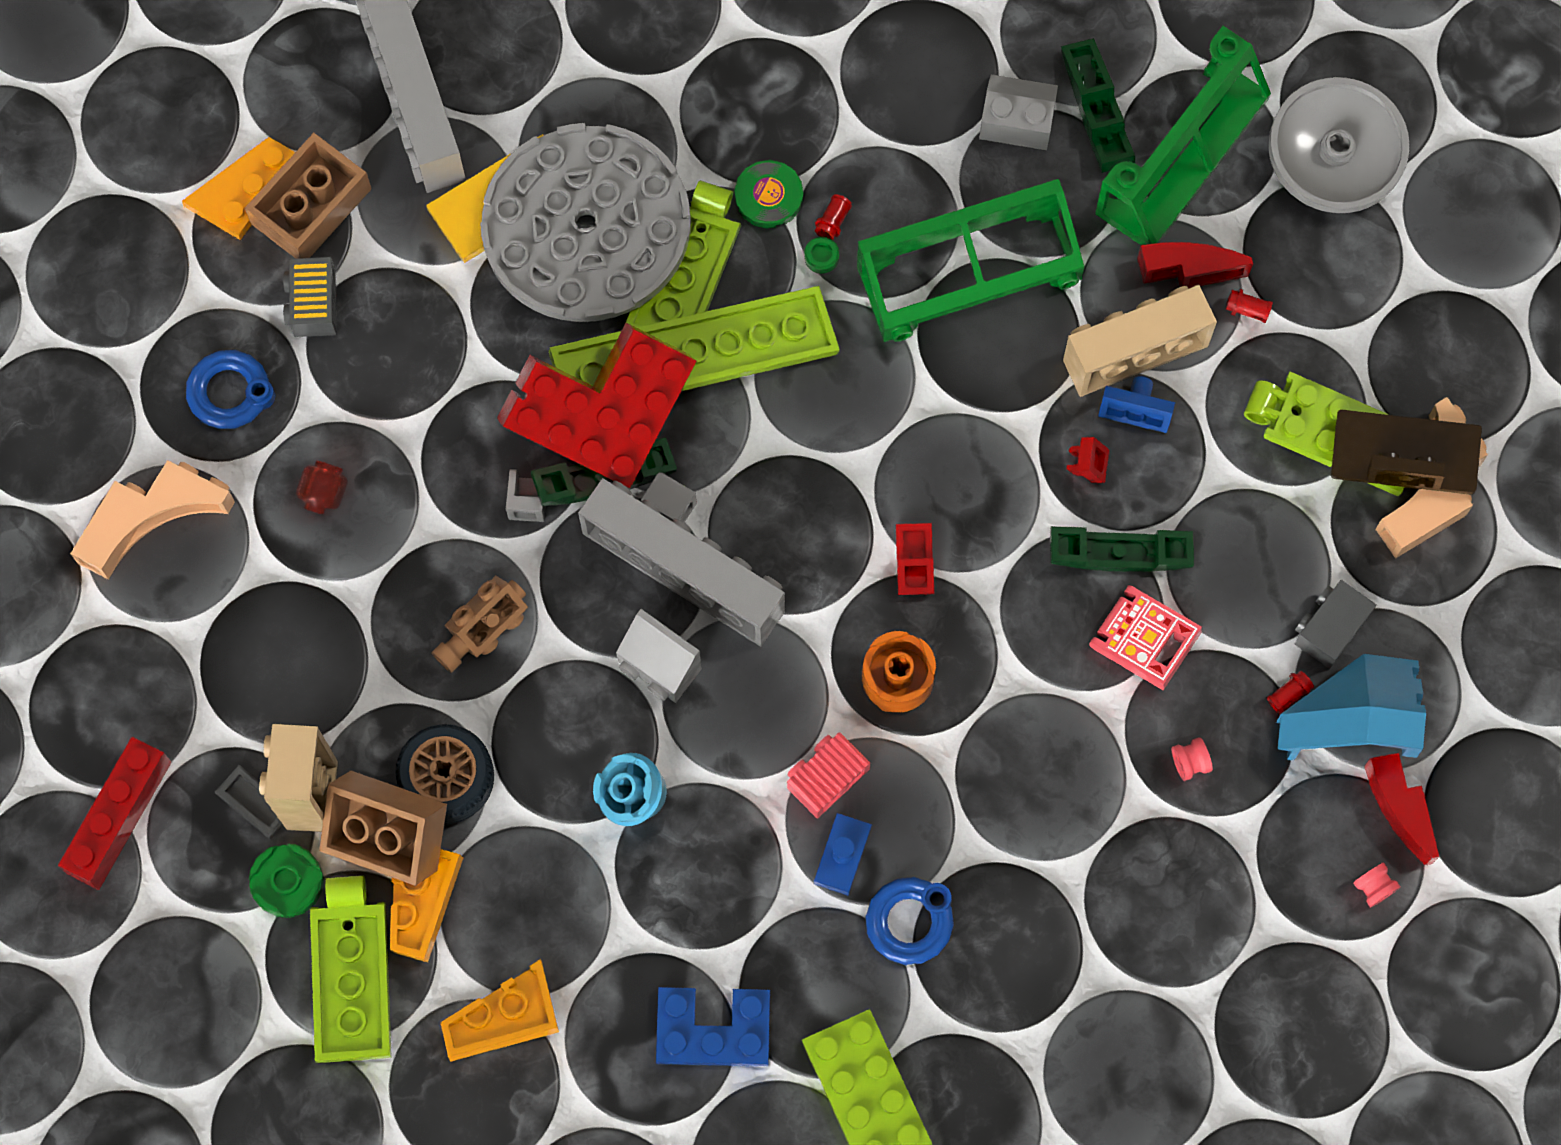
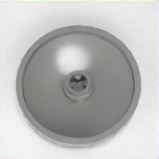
M1341 77L1324 78L1300 87L1282 104L1271 126L1269 156L1279 181L1296 199L1321 211L1352 213L1377 204L1394 189L1407 165L1409 135L1401 113L1394 103L1381 91L1355 79Z

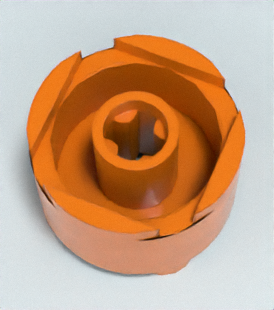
M893 631L879 636L870 645L863 660L862 683L867 696L879 709L885 712H907L917 708L930 696L934 685L936 672L934 654L924 640L907 632ZM898 667L901 672L905 671V675L899 677L897 674H892L893 668Z

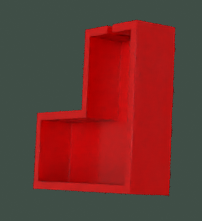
M625 323L593 386L529 355L515 382L526 395L523 399L519 393L511 390L497 419L503 427L631 488L697 361L686 352Z

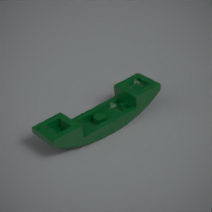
M666 437L655 440L631 488H628L629 490L653 482L658 473L668 476L677 471ZM566 462L531 471L542 506L587 501L602 478L613 483V480L581 464L567 467Z
M1051 526L1050 561L1053 564L1102 571L1144 572L1193 568V531L1157 530L1155 534L1087 532L1086 527Z

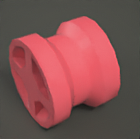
M1200 737L1192 739L1191 744L1183 747L1178 744L1171 748L1176 769L1183 781L1192 779L1193 774L1198 772L1204 774L1212 772L1213 767L1209 752Z
M1385 863L1374 867L1353 883L1358 890H1363L1366 894V902L1370 908L1401 888L1399 883L1391 880L1387 874L1388 868Z

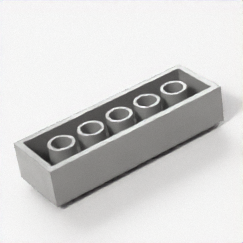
M355 0L416 183L423 181L426 192L429 193L466 181L460 153L408 1Z
M602 478L578 512L583 535L762 647L785 613V592L781 590L783 588L781 584L769 576L765 575L761 578L751 571L752 567L743 559L736 556L731 559L721 553L722 548L711 539L704 537L701 540L691 534V528L684 522L676 518L670 521L662 516L660 508L645 499L640 502L631 496L632 492L618 481L610 483Z

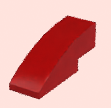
M1162 242L1141 245L1137 257L1144 284L1178 277L1180 287L1188 286V288L1249 277L1253 266L1252 257L1226 248L1190 242Z
M1399 753L1370 758L1364 767L1371 790L1382 813L1407 848L1424 865L1433 864L1439 858V853L1422 786L1407 788Z

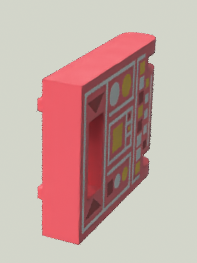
M1128 585L1124 594L1133 602L1120 597L1097 631V635L1107 641L1104 642L1093 637L1089 645L1095 651L1164 690L1202 633V626L1135 587ZM1174 633V639L1182 644L1166 667L1156 661V658Z

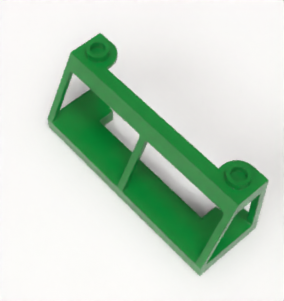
M1225 26L1220 28L1210 43L1209 50L1212 57L1203 72V75L1210 78L1146 163L1142 168L1133 162L1118 163L1102 181L1095 215L1140 245L1160 243L1270 98L1271 92L1252 44ZM1249 62L1258 84L1241 74ZM1217 104H1220L1199 131V127L1203 124V122L1206 120L1209 114L1213 111ZM1193 137V140L1190 142V144L1187 146L1184 152L1180 155V157L1177 159L1174 165L1170 168V170L1167 172V174L1164 176L1161 182L1157 185V187L1147 198V200L1143 202V200L1147 197V195L1150 193L1153 187L1157 184V182L1160 180L1163 174L1167 171V169L1170 167V165L1173 163L1176 157L1180 154V152L1183 150L1186 144ZM1109 193H1111L1118 199L1109 198Z
M1059 179L858 241L857 269L884 342L892 339L895 342L910 338L918 323L1049 282L1051 286H1058L1062 290L1071 288L1079 280H1082L1085 267ZM1060 210H1061V213H1062V217H1063V221H1064V224H1065V228H1066V231H1067V235H1068L1069 241H1068V239H1067V236H1066V234H1065V231H1064V229H1063L1062 223H1061L1060 218H1059V211H1060ZM1023 216L1026 222L1039 220L1041 223L1052 220L1065 257L989 281L983 280L970 233ZM963 236L976 285L890 312L886 310L876 276L882 269L894 264L896 256Z

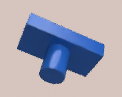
M1138 376L1132 380L1130 391L1110 386L1105 387L1098 417L1167 433L1175 402L1151 397L1152 380L1147 377Z
M839 813L836 814L814 879V885L849 896L872 824Z

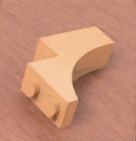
M1447 397L1436 403L1429 414L1430 420L1466 424V417L1461 408L1456 404L1452 405ZM1482 438L1480 445L1479 467L1482 465V463L1488 455L1486 452V445ZM1419 489L1404 505L1382 518L1375 530L1393 556L1397 558L1465 517L1473 506L1471 503L1472 497L1469 494Z
M169 460L166 461L147 495L146 491L133 483L128 482L124 486L114 481L70 554L79 565L109 580L113 571L130 548L158 526L190 514H228L235 503L228 491L230 487L214 477H211L208 481L198 476V470L185 462H180L179 465H176Z

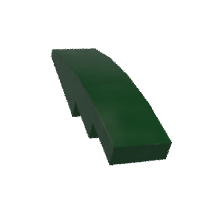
M1092 38L1061 46V52L1074 96L1102 173L1111 171L1115 165L1121 162L1135 163V153L1125 132V120L1114 96V85L1095 39Z

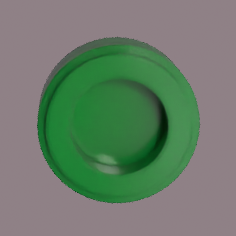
M827 237L812 239L806 245L804 252L807 267L819 274L828 273L835 269L839 262V248L837 244Z

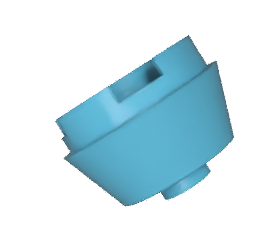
M626 753L611 758L612 760L607 764L602 773H597L593 785L594 800L599 804L604 815L613 823L621 826L637 825L656 815L665 803L667 788L665 780L655 764L649 758L637 753Z

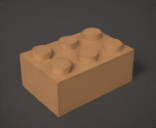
M313 133L245 207L251 224L295 259L310 258L372 188L367 173L317 134Z
M349 771L328 784L319 851L416 886L438 871L447 804L363 774Z

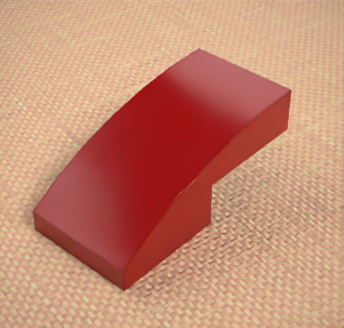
M932 523L896 524L898 595L934 594Z

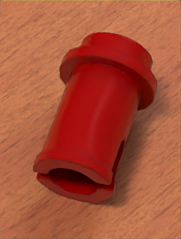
M834 194L823 216L815 221V233L819 237H827L832 240L834 237H838L841 233L840 226L848 211L852 208L851 201L842 195Z
M1243 289L1238 291L1231 290L1225 309L1231 311L1233 316L1238 313L1266 323L1273 302L1244 294Z
M1304 672L1291 673L1289 675L1290 679L1266 697L1270 706L1279 715L1294 705L1304 695H1308L1311 692L1310 690L1314 688V684Z

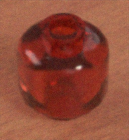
M316 460L315 465L305 466L296 490L297 497L305 501L304 509L324 515L326 509L335 510L340 507L348 484L346 476L342 474V468Z

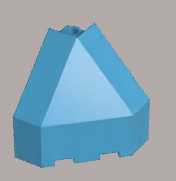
M1370 654L1361 655L1279 716L1276 723H1280L1278 750L1288 751L1287 760L1294 761L1303 749L1371 744L1402 748V756L1417 758L1424 746L1426 721L1425 705H1421L1423 698L1421 679L1416 678L1419 672V662L1417 660Z

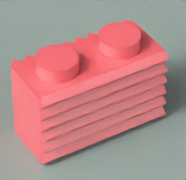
M840 732L834 738L830 735L824 737L814 748L816 752L814 757L807 763L803 759L800 760L787 774L790 777L787 781V789L817 819L870 770L871 763Z

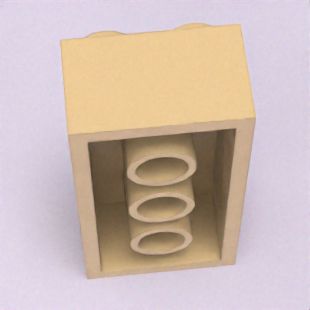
M1200 285L1188 288V286L1179 287L1170 292L1169 297L1159 301L1155 299L1146 300L1140 303L1136 310L1125 314L1122 311L1115 312L1107 316L1103 320L1104 322L1092 327L1090 324H1085L1074 329L1071 335L1068 336L1063 362L1079 396L1087 395L1207 348L1217 321Z
M272 724L271 735H266L264 740V757L268 758L267 772H262L260 776V794L264 795L266 803L269 804L271 810L274 811L286 830L322 832L327 788L329 783L336 780L338 761L318 727Z

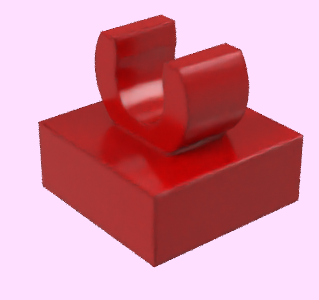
M1081 437L1080 446L1069 448V453L1074 457H1078V463L1067 465L1066 469L1075 476L1085 477L1091 483H1105L1109 449L1095 437Z

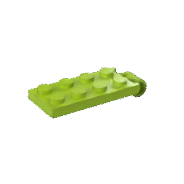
M701 180L697 183L690 207L691 229L689 242L678 270L658 294L640 307L630 311L626 323L634 327H641L708 311L741 228V223L724 218L730 208L733 191ZM704 228L706 231L699 233L697 230Z
M1289 372L1287 375V382L1283 391L1273 383L1257 381L1244 411V416L1248 420L1260 425H1269L1263 435L1264 439L1329 467H1332L1338 410L1389 415L1292 372ZM1291 410H1296L1298 412V416L1294 415ZM1368 483L1396 496H1399L1404 487Z
M364 875L326 878L325 889L328 908L312 907L310 909L315 1062L326 1063L392 1058L386 903L366 905V882ZM352 922L353 928L348 931L344 930L345 924Z

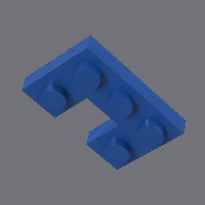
M658 987L656 1064L769 1065L770 990L733 989L732 1026L695 1025L696 988Z

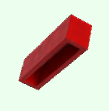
M131 737L58 864L66 874L100 890L172 763L164 752Z

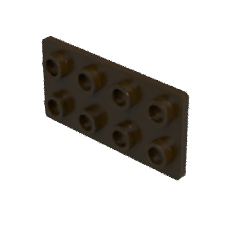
M1338 410L1331 478L1474 495L1477 490L1482 427L1474 424Z

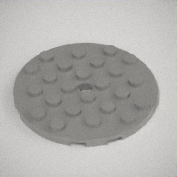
M585 123L557 127V131L540 138L535 136L512 152L498 168L488 185L483 200L482 222H480L481 237L486 256L493 272L504 288L522 304L534 311L556 319L574 322H590L614 318L628 313L652 299L666 286L678 270L688 246L691 229V215L687 192L677 173V169L669 158L649 140L632 131L608 124L606 127L586 126ZM583 215H590L596 219L594 227L591 226L589 228L579 229L576 222Z

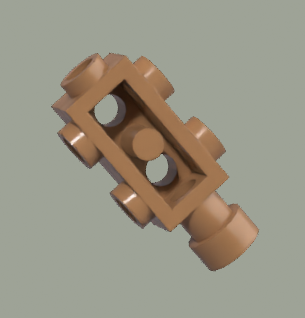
M498 576L485 582L479 588L478 593L466 605L459 607L453 613L452 618L444 625L453 637L446 644L441 642L431 652L434 658L447 671L452 673L462 664L460 659L468 652L475 657H478L480 654L486 655L491 653L498 645L497 638L506 629H514L522 623L524 619L522 613L528 608L522 600L526 596L525 591L515 581L510 580L507 583Z

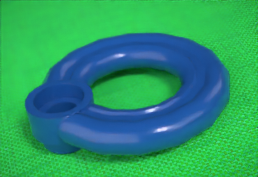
M219 350L205 356L192 368L186 382V400L192 413L204 424L217 429H236L252 422L264 409L269 408L274 403L276 397L264 367L251 355L238 350ZM224 370H233L241 373L248 383L245 390V400L240 405L230 409L216 407L207 396V386L210 379L215 374ZM257 388L265 389L264 394L261 396H255L254 391Z
M916 877L895 879L882 886L871 899L866 913L867 935L874 948L888 960L903 965L922 964L937 956L949 942L954 926L951 907L952 897L949 889L943 884H932L929 881ZM934 894L943 895L944 902L940 906L931 904L930 899ZM906 899L920 901L931 914L932 924L929 932L923 939L913 943L899 941L888 928L890 910L896 903Z

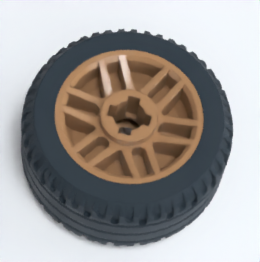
M438 724L420 730L403 746L396 763L395 775L398 787L447 804L444 824L458 823L472 817L487 802L494 785V767L486 746L474 733L457 725ZM442 771L449 772L450 776L447 778L441 776Z

